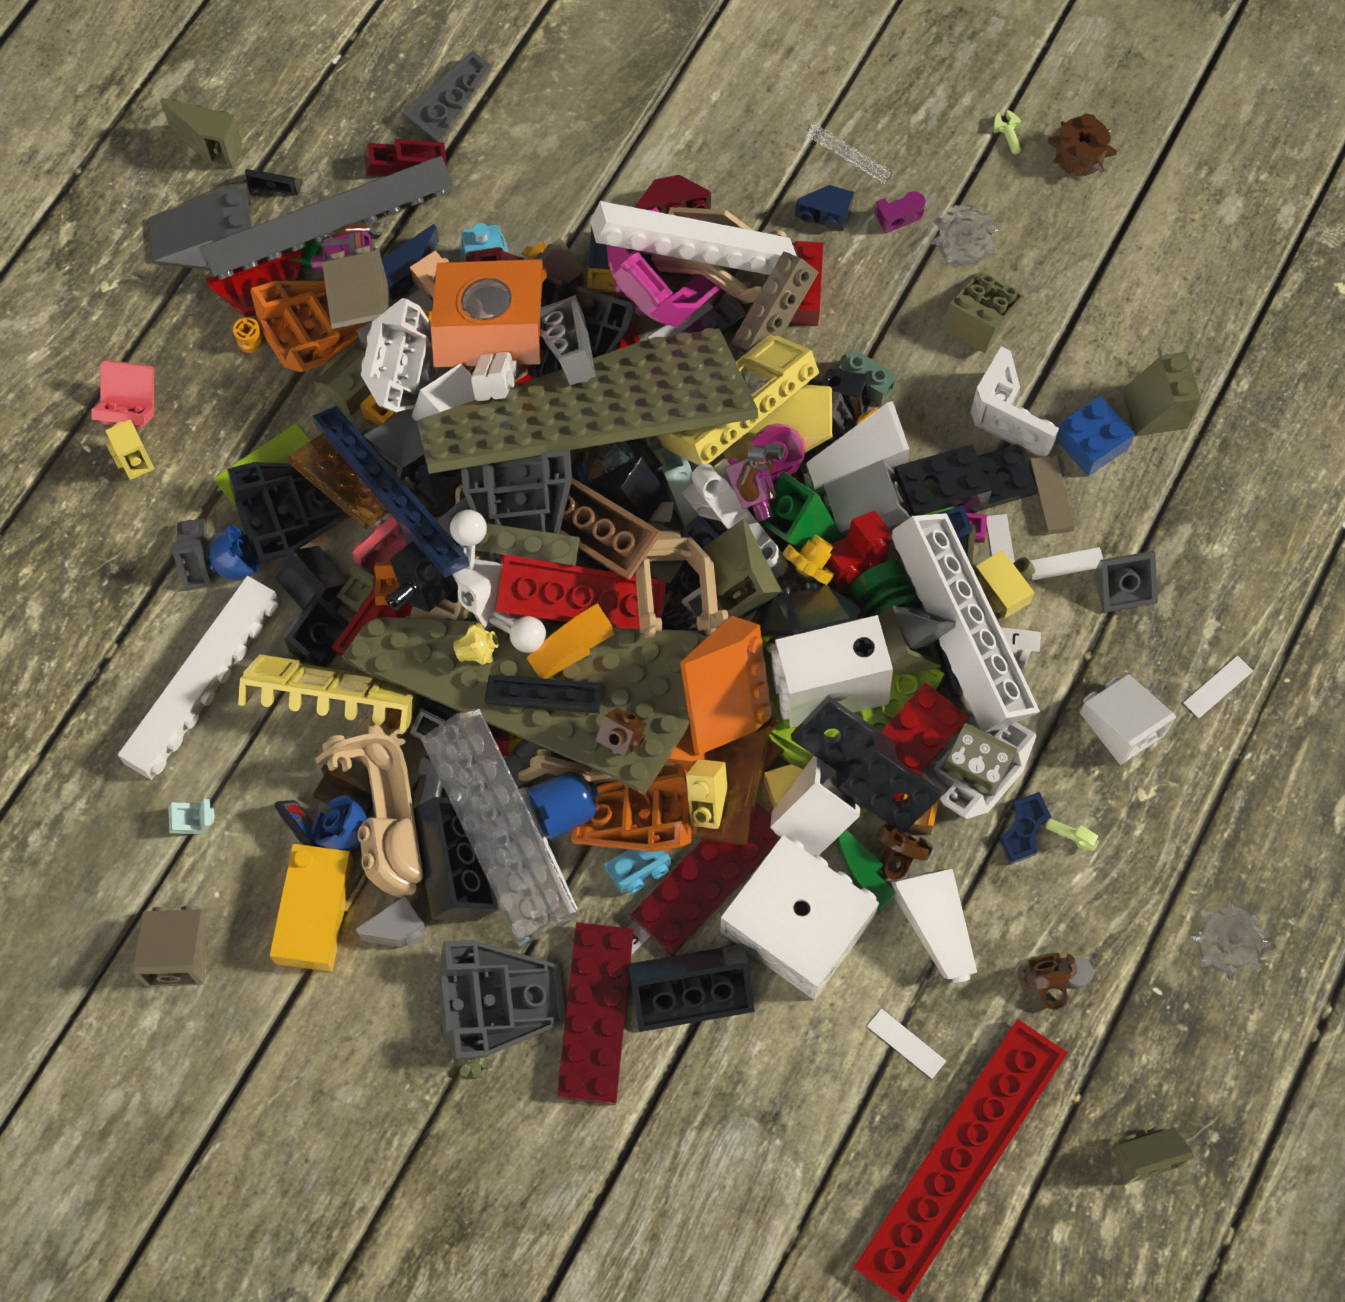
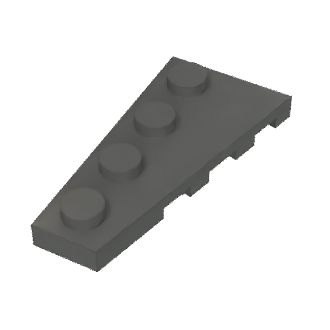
M470 52L402 112L403 118L432 142H442L490 73V64L475 52Z

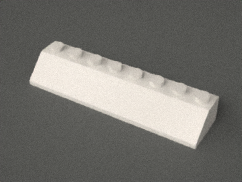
M947 513L912 516L892 530L894 546L903 560L906 572L910 576L917 591V596L921 600L926 612L956 622L955 628L939 638L940 646L946 653L951 669L959 681L963 695L968 701L975 716V721L981 731L1000 730L1039 713L1040 710Z

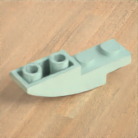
M661 446L652 450V452L663 464L665 490L670 501L674 502V508L684 528H686L698 516L697 512L681 493L693 483V472L687 459Z

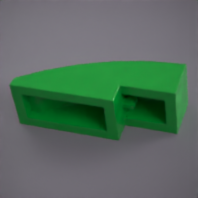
M845 830L836 839L842 863L853 885L860 890L865 888L876 896V901L879 902L876 914L879 915L894 900L896 892L878 875L883 864Z

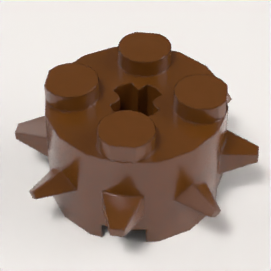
M1087 113L1072 118L1067 122H1060L1062 126L1060 134L1048 138V143L1056 148L1053 162L1055 164L1058 163L1067 173L1073 171L1075 176H1079L1081 173H1083L1082 176H1087L1096 171L1103 172L1104 159L1117 154V150L1109 145L1111 130H1108L1093 114Z

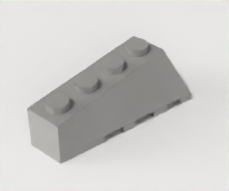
M576 296L541 307L540 336L560 362L569 384L584 383L590 378L596 377L587 323Z

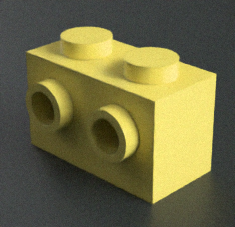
M131 419L125 422H118L112 428L105 430L110 439L105 442L118 469L124 467L130 480L155 469Z
M1003 550L975 566L974 572L976 571L982 590L989 599L988 602L991 609L995 613H999L1003 619L1031 603L1035 592Z

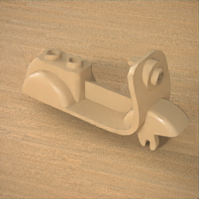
M371 714L360 724L356 737L348 739L341 735L329 737L327 742L322 745L323 753L316 757L315 761L317 765L327 763L330 771L338 767L337 761L342 764L343 772L351 768V760L359 761L366 766L369 772L375 818L366 819L358 829V840L361 843L362 868L371 882L382 891L395 897L402 898L405 896V898H408L416 892V883L421 881L423 871L407 767L400 748L406 741L402 738H397V736H401L404 733L400 731V728L387 730L384 722L380 725L373 722V714Z

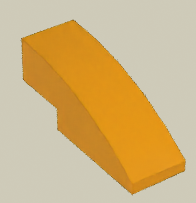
M597 603L549 636L538 650L532 652L527 657V660L538 678L548 679L590 655V648L613 636L612 625Z

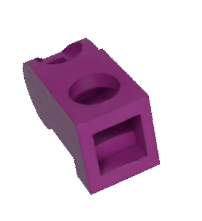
M915 191L909 192L904 198L890 203L887 202L886 198L876 201L874 214L886 234L920 220L924 214L926 200L921 193Z

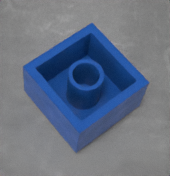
M1099 396L1060 422L1055 440L1083 472L1090 476L1130 448L1135 433L1102 396Z

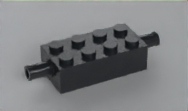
M466 497L437 520L452 539L453 537L450 533L452 518L460 511L471 510ZM411 541L390 559L399 586L386 595L385 600H388L386 603L396 611L406 603L430 612L456 590L458 585L453 575L444 578L416 543Z

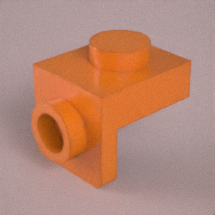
M391 562L375 563V604L388 605L386 603L388 600H385V596L395 590L399 584Z

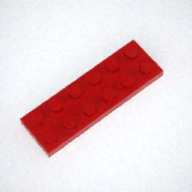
M502 555L494 612L531 616L538 619L567 623L598 603L612 627L640 629L636 576L633 575L629 580L610 571ZM651 578L654 613L656 618H661L662 620L667 581Z

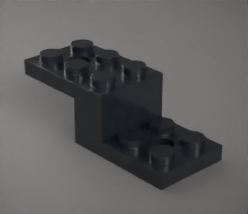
M973 444L901 464L895 468L896 475L913 516L928 514L955 505H963L967 513H975L1036 495L1038 491L1019 444L978 456ZM1005 472L1009 475L1010 479L1000 481L996 478L995 474ZM931 479L937 483L938 487L928 489L923 485V482Z
M829 695L791 733V740L836 770L838 790L903 834L942 797L939 788L897 760L895 744L892 739ZM828 729H837L839 731V734L835 737H828L824 733ZM904 793L908 795L903 801L893 799L896 794Z

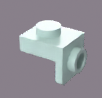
M203 799L200 803L171 802L168 806L169 833L204 834L214 822V809L210 808V799Z

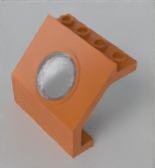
M542 259L437 263L431 319L434 367H456L460 363L463 366H476L480 355L493 353L496 356V353L509 352L512 361L516 360L517 365L541 364L544 360V349H541L540 340L542 283L547 278V267H543Z

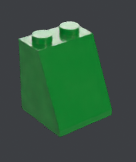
M782 471L774 484L777 498L768 501L773 517L760 521V523L786 542L801 549L808 539L812 540L815 535L824 539L829 544L841 540L842 536L820 496Z

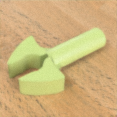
M1007 110L1006 118L1009 122L1007 125L1001 120L1000 113L998 112L993 132L994 134L998 132L1004 133L1012 154H1019L1022 149L1014 129L1020 128L1021 120L1013 112Z
M1049 819L1046 823V829L1076 841L1077 847L1080 849L1094 851L1099 843V840H1097L1098 836L1079 825L1078 829H1075L1053 819Z

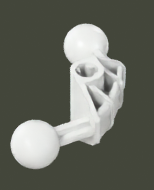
M474 510L458 512L451 520L450 533L453 539L459 543L461 550L469 558L470 564L469 567L452 574L458 585V598L461 605L474 613L478 622L483 625V628L489 629L495 626L509 633L510 641L517 650L524 653L538 650L546 640V629L540 620L531 616L521 617L516 620L506 613L494 612L501 564L475 559V545L480 543L486 535L487 525L485 519Z

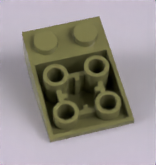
M161 98L160 102L170 130L208 163L233 169L243 145L234 115L222 110L207 109L202 105L186 104L177 99Z
M979 272L949 304L939 329L985 353L996 341L1022 302L1024 295L1017 292L1015 288L996 281L991 275Z
M742 519L704 547V552L714 563L718 611L727 610L728 618L735 616L744 619L782 592L746 519Z

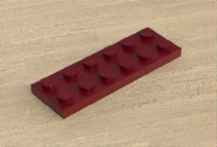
M747 794L721 820L719 828L713 829L630 914V918L673 956L765 860L781 837L776 835L773 829L770 828L771 814Z
M576 922L556 1099L616 1105L629 983L628 964L631 963L634 933L632 928Z

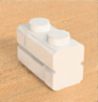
M509 352L496 353V356L493 353L480 355L471 377L473 392L477 401L490 400L491 397L493 399L506 398L509 389L514 387V377H518V366L516 360L512 361Z

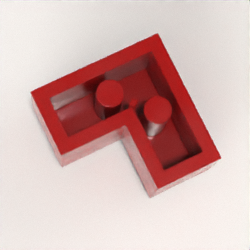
M876 511L851 519L848 537L830 544L833 546L830 552L832 555L824 566L835 574L832 580L837 587L853 583L863 572L886 562L893 533Z

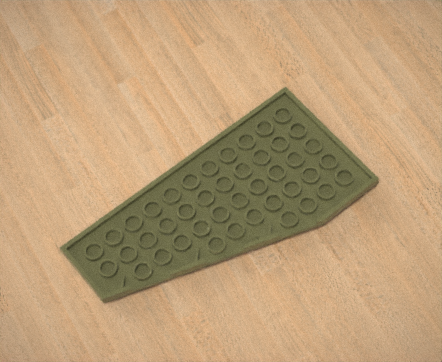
M707 328L701 332H683L676 336L653 337L650 340L641 341L593 358L596 377L590 378L584 383L570 385L564 370L561 369L510 388L506 398L493 399L491 397L490 400H473L417 420V427L428 473L431 474L538 456L543 452L573 450L758 419V408L720 329Z

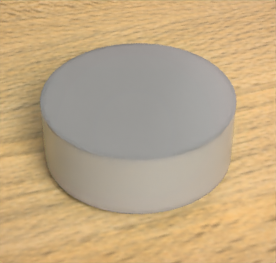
M1075 957L1077 974L1072 979L1066 981V983L1074 988H1082L1092 980L1093 967L1088 960Z

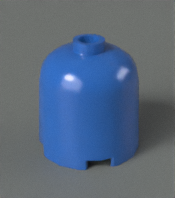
M565 772L535 784L526 790L532 809L538 808L543 818L538 823L548 840L556 839L589 822L596 814L597 804L595 798L599 797L598 790L593 781L587 782L584 776L577 772Z

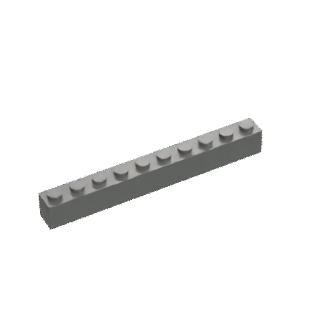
M438 156L200 246L199 249L211 277L218 275L219 280L234 275L233 269L242 266L243 270H247L257 266V260L264 257L270 261L281 257V251L290 248L294 252L306 247L305 242L314 239L316 243L330 238V232L339 230L344 225L353 224L361 220L362 223L367 224L377 220L376 214L385 211L386 215L401 211L400 205L409 203L410 207L424 202L423 196L431 193L433 198L447 193L446 188L453 184L442 156Z

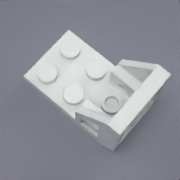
M1000 347L976 388L970 411L974 425L1013 445L1019 444L1021 449L1037 457L1049 456L1059 428L1046 419H1039L1031 415L1022 407L1012 405L1019 393L1020 385L1011 351Z

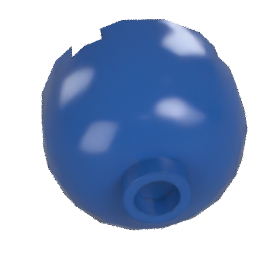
M235 525L221 529L211 538L208 543L207 553L209 558L207 559V564L213 573H218L227 580L240 581L258 572L259 562L252 552L250 554L246 546L249 543L245 534Z
M338 796L328 803L331 808L325 814L320 811L312 825L311 838L322 848L351 851L361 845L358 840V829L362 822L367 819L364 809L349 796Z

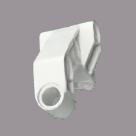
M725 458L722 459L714 467L710 464H701L696 467L692 473L693 483L681 493L700 517L721 521L727 530L742 519H746L774 577L778 578L783 575L788 567L786 558L749 510L741 507L725 467L730 466Z

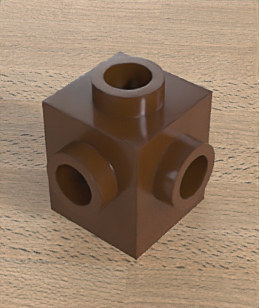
M615 708L604 715L595 741L608 747L612 753L625 757L634 750L638 751L645 741L643 733L647 723L639 720L634 713Z

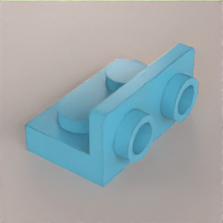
M628 849L604 863V867L621 895L627 892L632 894L640 890L644 886V882L650 878L658 879L665 875L671 866V858L668 854L665 855L663 850L651 852Z

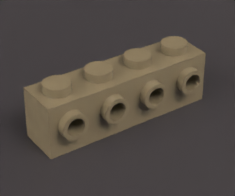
M783 251L731 344L746 354L769 334L782 337L819 272L800 257Z

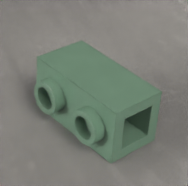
M854 348L847 356L843 355L837 363L836 368L838 370L868 375L871 401L879 406H882L895 388L897 374Z

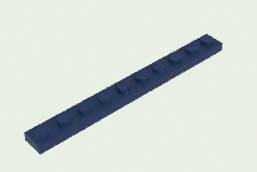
M337 406L313 415L315 426L444 578L470 566L467 555Z

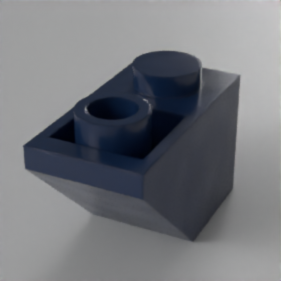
M828 185L797 199L795 217L805 222H815L824 225L829 229L844 231L853 206L854 192Z

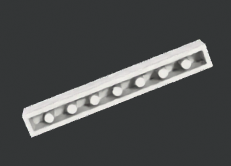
M603 201L599 202L590 221L596 243L767 275L771 274L783 251L796 256L791 239L788 237Z
M249 576L245 578L118 753L119 758L126 766L150 780L156 774L158 775L163 771L166 766V759L172 751L174 752L180 747L184 734L188 729L195 726L201 710L213 701L215 691L221 683L223 684L228 680L234 664L243 659L247 652V646L252 639H256L260 635L267 618L272 617L276 613L279 600L275 591Z

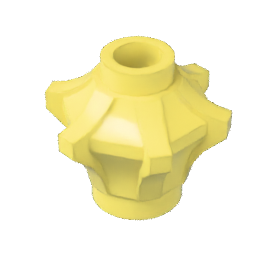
M481 623L470 625L466 634L454 641V651L459 661H476L481 665L486 664V662H493L492 653L499 646L496 634L493 631H486Z

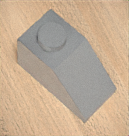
M404 896L356 928V931L362 941L403 948L407 944L411 946L419 942L423 938L426 928Z

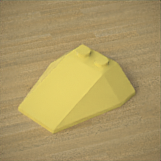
M757 381L746 385L750 393L753 394L767 382ZM804 385L723 452L725 459L728 460L732 457L739 462L748 459V452L758 431L767 425L776 423L788 425L795 429L804 441L805 452L832 437V388L829 386Z

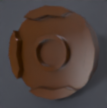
M885 824L880 826L876 835L878 840L886 845L880 860L883 864L881 870L890 879L897 880L906 875L913 859L928 860L933 846L921 837L917 841L914 837L910 836L911 832L908 830L903 834L891 825ZM894 859H900V866L894 871H889V863Z
M1059 953L1044 954L1028 960L1029 966L1025 969L1022 965L1018 968L1017 974L1020 984L1028 989H1039L1044 1006L1052 1010L1064 1007L1068 1000L1064 982L1072 979L1077 974L1076 961L1071 954H1067L1066 958H1060ZM1052 988L1062 991L1061 998L1057 1001L1048 1000L1046 998L1048 990Z

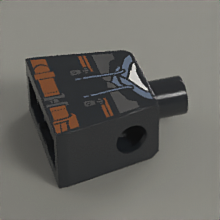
M829 369L823 380L813 378L808 384L829 386L833 392H840L855 421L868 411L871 403L867 374Z

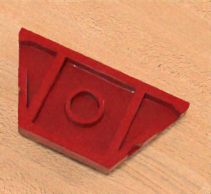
M302 250L284 253L281 257L270 261L267 259L258 261L257 266L247 270H243V267L233 269L234 275L219 280L218 275L206 277L207 286L243 317L254 316L256 312L251 288L273 281H299L302 264L291 259H302Z

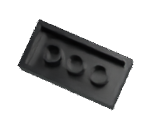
M432 797L415 807L413 812L432 919L478 921L499 910L478 801Z

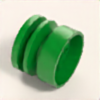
M888 561L876 565L859 575L850 585L849 590L857 605L865 607L862 612L864 618L879 615L892 606L899 608L915 607L917 609H920L922 606L921 600L915 594V588L912 585H907L909 577L899 561Z

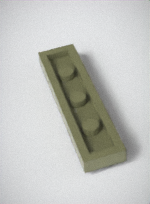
M486 523V535L480 543L475 545V551L575 566L580 538Z

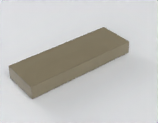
M1057 455L1030 459L1029 465L1038 489L1037 497L1046 534L1073 531L1075 526Z

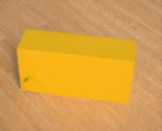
M299 844L292 845L270 951V957L276 965L333 972L354 865V859L350 851Z

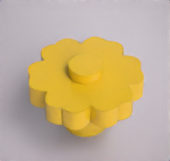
M817 535L812 540L808 539L802 549L789 544L782 553L787 560L796 566L795 569L807 578L811 576L827 585L835 575L824 566L832 555L830 552L833 546Z

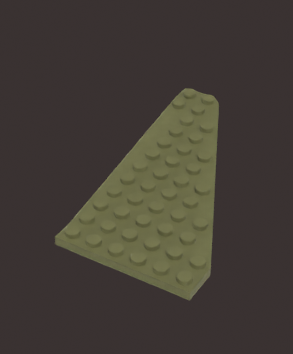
M377 618L364 625L342 656L344 662L368 675L389 684L394 683L603 772L645 795L690 726L680 662L707 637L696 631L662 630L661 632H655L653 638H645L644 633H640V629L612 627L614 635L590 648V655L548 678L602 683L603 693L600 714L486 705L484 700L489 674L538 678L527 660L531 653L517 650L510 641V634L495 626L485 629L488 632L493 631L498 638L499 646L492 653L493 662H486V664L481 665L476 661H459L454 651V641L465 635L469 626L479 623L478 621ZM543 624L546 629V639L563 625ZM615 708L634 713L639 720L647 723L643 733L645 735L643 745L638 751L634 750L625 757L612 753L608 747L595 741L604 715Z

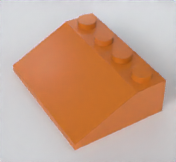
M730 616L680 662L694 753L697 755L755 732L772 716L765 669L766 663L762 646L763 640L759 624Z

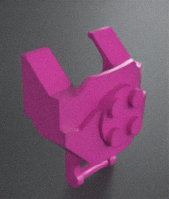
M654 208V209H652V210H649V211L660 212L657 208ZM611 245L607 246L608 264L616 280L613 286L620 295H626L635 304L634 312L639 316L645 313L659 323L677 327L721 290L719 286L704 275L698 274L682 289L672 295L673 292L641 256L643 251Z

